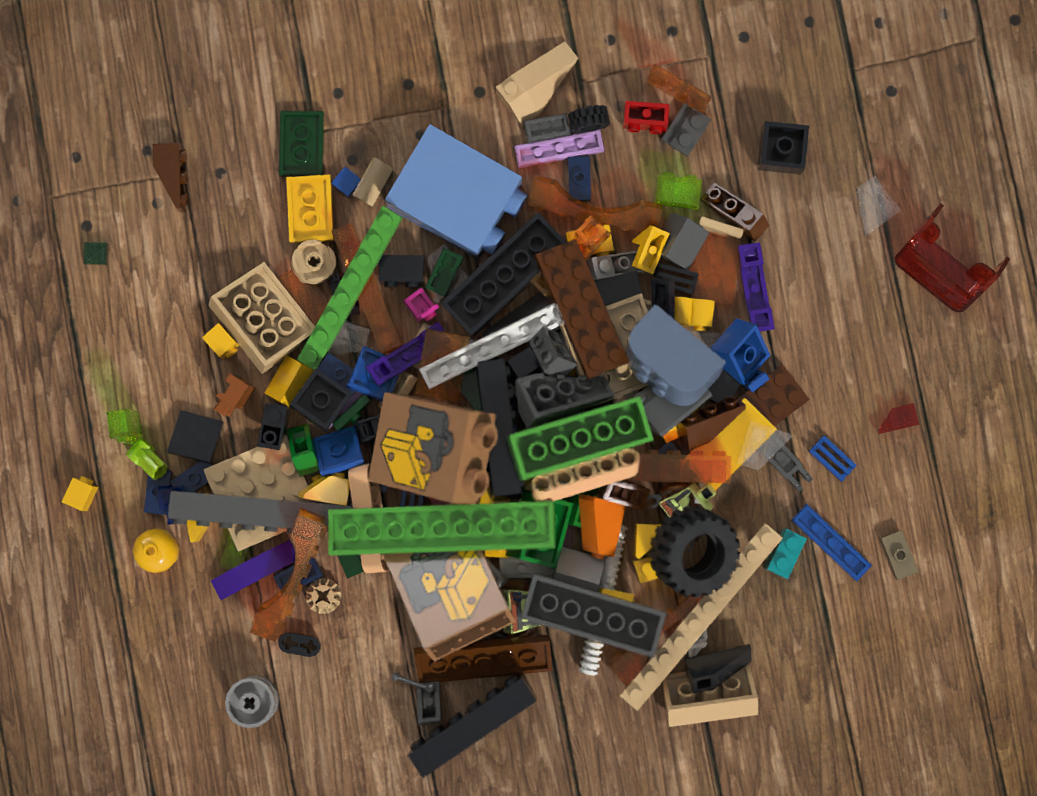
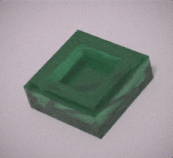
M84 242L83 264L107 265L108 243Z

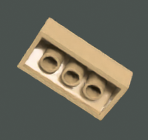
M749 664L717 688L694 694L686 672L668 674L662 681L669 727L758 715V696Z

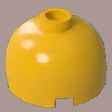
M158 528L146 530L134 542V560L139 567L147 572L158 573L166 571L178 559V542L167 530Z

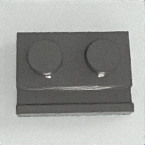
M684 103L661 141L688 157L711 122V119Z

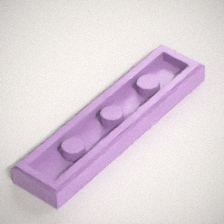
M599 129L515 146L518 167L524 168L565 160L568 157H581L604 152V147Z

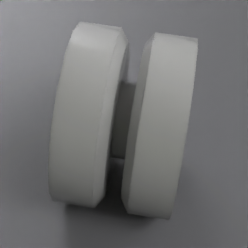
M258 675L245 677L233 684L227 692L225 700L226 712L230 719L241 727H259L271 719L277 711L279 694L273 682L266 677ZM252 697L256 700L254 705L250 702Z

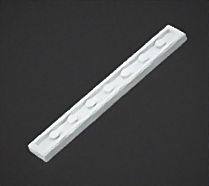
M553 303L419 370L428 388L431 389L476 367L477 362L488 361L531 340L543 326L552 330L560 326L559 323L562 321Z

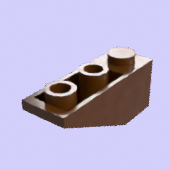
M179 143L153 144V167L176 209L180 212H185V206L188 205V195L184 193V184H187L188 181L187 172L184 171V163L187 162L186 149H183Z
M715 182L700 198L702 202L730 225L743 229V235L754 242L769 227L762 212Z
M733 396L692 412L677 424L679 441L689 450L710 443L746 409V405Z

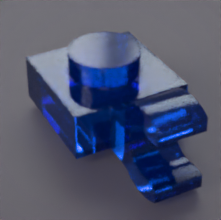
M181 485L158 486L159 509L167 511V525L173 524V519L168 518L170 492H181Z

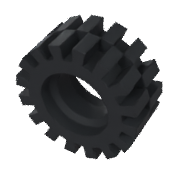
M604 105L583 107L568 114L573 134L601 130L610 125L607 106Z

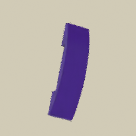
M758 242L738 246L739 265L749 322L756 324L759 332L773 330L775 327L772 309L769 307L761 244Z
M437 322L390 354L384 355L368 365L366 370L375 383L380 386L448 343L450 338L439 322Z
M288 540L211 580L220 600H223L262 578L300 560L291 540Z

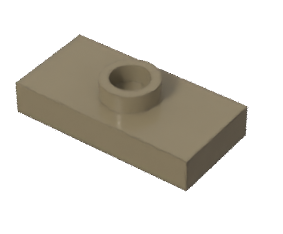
M902 530L880 538L896 580L918 572Z

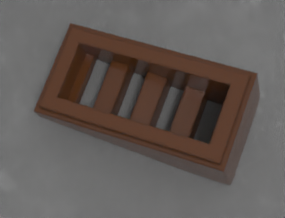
M620 480L601 486L598 494L604 500L643 510L651 490L627 480ZM620 487H622V489H621V491H620V494H619V496H618V495H617L618 490H619ZM631 489L628 499H626L628 490ZM637 491H638V492H640V494H639V496H638L637 501L634 502L633 500H634V498H635V496H636V493H637Z

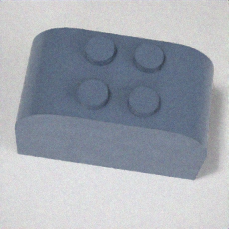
M656 304L632 329L626 349V356L629 360L628 366L635 373L636 378L642 383L649 384L657 396L664 397L669 402L679 406L691 405L698 401L718 379L726 361Z

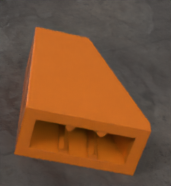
M579 494L583 550L592 552L591 557L604 560L605 556L614 557L626 506Z

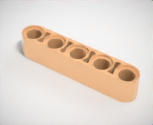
M623 449L538 475L532 480V497L536 502L555 501L633 477L639 470V454L634 449ZM604 468H610L611 470H610V471H604L603 469H604ZM582 475H589L590 477L584 478ZM562 481L568 482L567 484H560ZM539 488H546L547 490H545V491H539L538 489H539Z
M371 463L349 468L348 479L353 509L383 508L379 483L368 481ZM383 554L360 555L365 573L388 572L390 570Z

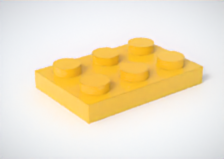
M331 176L286 177L289 242L302 243L308 240L334 241Z

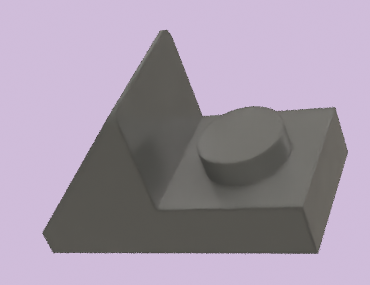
M439 681L421 683L424 685L432 684L434 692L428 694L424 689L417 687L418 725L441 723L442 710Z

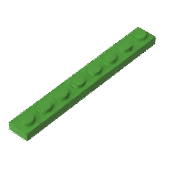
M385 206L381 207L297 360L313 370L319 367L402 221V216Z

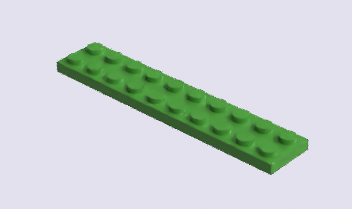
M553 501L328 510V555L330 556L555 548Z

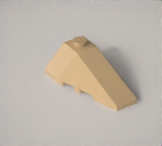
M564 41L496 86V94L522 128L524 127L523 122L525 120L535 119L541 114L549 99L552 98L558 86L578 60V57Z

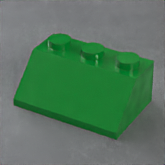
M523 490L520 502H536L532 497L531 491ZM560 499L553 501L555 548L507 550L505 555L556 569L573 503Z

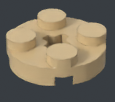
M308 240L302 242L294 251L291 266L300 282L320 284L332 276L336 266V257L333 250L329 246L327 247L322 244L321 241ZM311 257H314L316 261L319 260L320 263L316 267L308 264Z

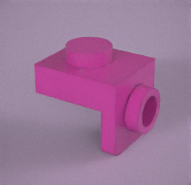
M422 288L403 301L418 323L423 319L427 322L437 315L435 310L439 308V305H434Z

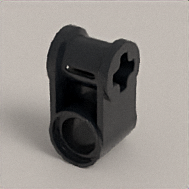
M380 415L353 423L354 427L358 429L361 438L360 444L376 440Z

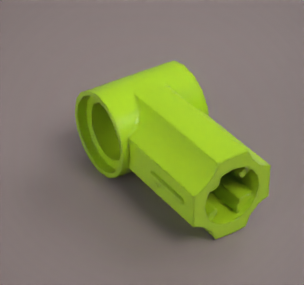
M142 437L125 453L131 461L141 466L154 480L162 478L167 473L168 465L154 452V447Z

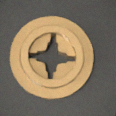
M317 579L306 590V602L310 609L319 614L330 613L340 604L341 590L337 583L331 579ZM316 589H318L321 592H325L330 589V591L328 592L329 594L327 595L329 602L322 600L321 602L319 601L317 603L316 601L318 600L320 595L318 594V591Z

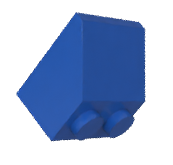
M737 318L710 347L713 352L726 361L723 369L742 385H745L770 356L757 325Z

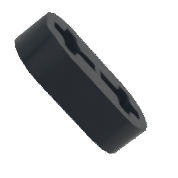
M287 632L278 640L279 648L289 654L313 657L321 650V642L314 636ZM290 636L291 641L298 642V646L292 645L288 649L283 640L288 639ZM312 640L313 645L317 646V648L313 649L310 653L307 647H301L302 643L308 644Z

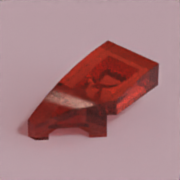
M914 403L892 408L879 428L878 434L920 425Z

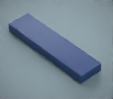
M805 504L791 519L798 528L855 581H858L872 566L808 504Z

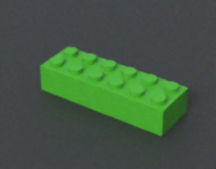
M639 396L507 436L506 440L518 480L521 481L653 441L641 397Z

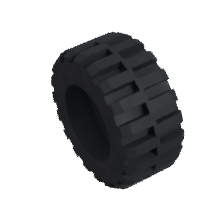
M686 506L682 508L683 511L679 509L673 511L671 517L666 516L662 520L663 524L660 527L657 526L654 531L656 532L655 538L652 537L650 542L653 548L649 550V557L653 559L650 564L652 569L656 571L655 575L661 581L681 595L699 598L702 594L708 596L713 593V590L718 591L723 587L722 584L724 582H728L732 578L730 575L732 571H736L738 566L736 565V560L740 558V552L737 551V548H740V542L736 538L737 533L735 529L731 527V524L726 519L700 506H695L694 508ZM705 534L707 548L704 556L696 565L683 569L682 556L687 544L693 538Z

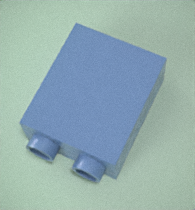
M429 124L385 198V202L390 210L479 260L484 251L491 255L497 251L506 232L498 228L506 213L513 217L519 214L528 194L520 190L522 187V176Z

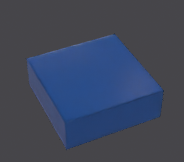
M344 167L331 184L349 198L361 179L347 167Z
M757 370L743 386L746 390L754 392L767 382L769 377L765 372Z

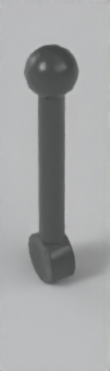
M397 672L392 674L393 681L399 680L422 688L428 694L434 692L432 684L424 685L400 676Z

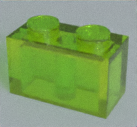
M663 172L662 175H658L656 180L654 205L697 210L700 202L702 180L697 179V176L684 175L683 178L675 177L674 173Z
M123 409L106 412L110 439L117 440V443L132 444L136 443V439L143 438L138 411Z

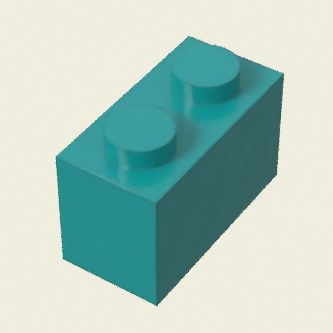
M782 529L780 536L783 539L772 550L764 569L788 579L807 538L789 529Z

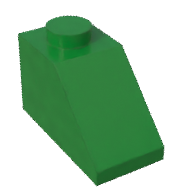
M308 423L287 429L291 458L299 477L319 471L313 437Z

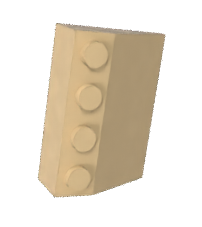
M265 262L211 296L208 305L261 374L275 366L309 339L315 328Z

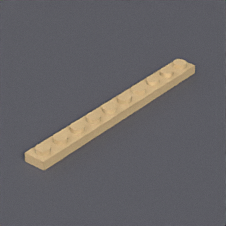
M766 523L762 525L741 550L740 558L736 560V565H738L736 571H732L730 575L732 578L728 582H724L722 584L723 587L718 591L713 590L711 595H703L655 652L654 658H650L623 690L620 696L634 709L639 710L783 539Z

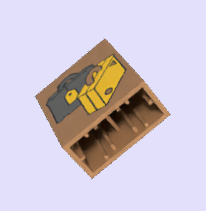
M384 392L368 481L450 503L480 504L481 496L486 492L489 484V476L486 472L489 452L497 441V429L494 426L496 414L416 396Z
M483 551L383 554L421 644L433 661L516 622Z

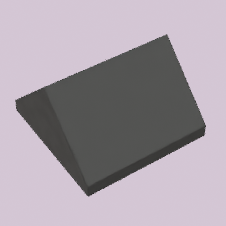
M671 212L661 229L670 234L660 257L685 270H689L709 232L689 218Z

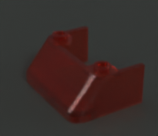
M940 203L895 256V263L902 271L954 312H963L1000 277L1010 258L1006 257L994 269L984 263H975L970 269L966 268L935 243L940 236V228L933 221L944 206Z

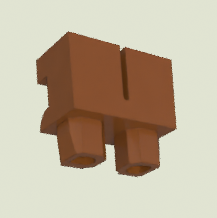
M230 373L225 380L230 386L225 393L215 395L219 398V401L213 408L221 415L231 417L235 409L242 410L256 389L255 386L240 376Z

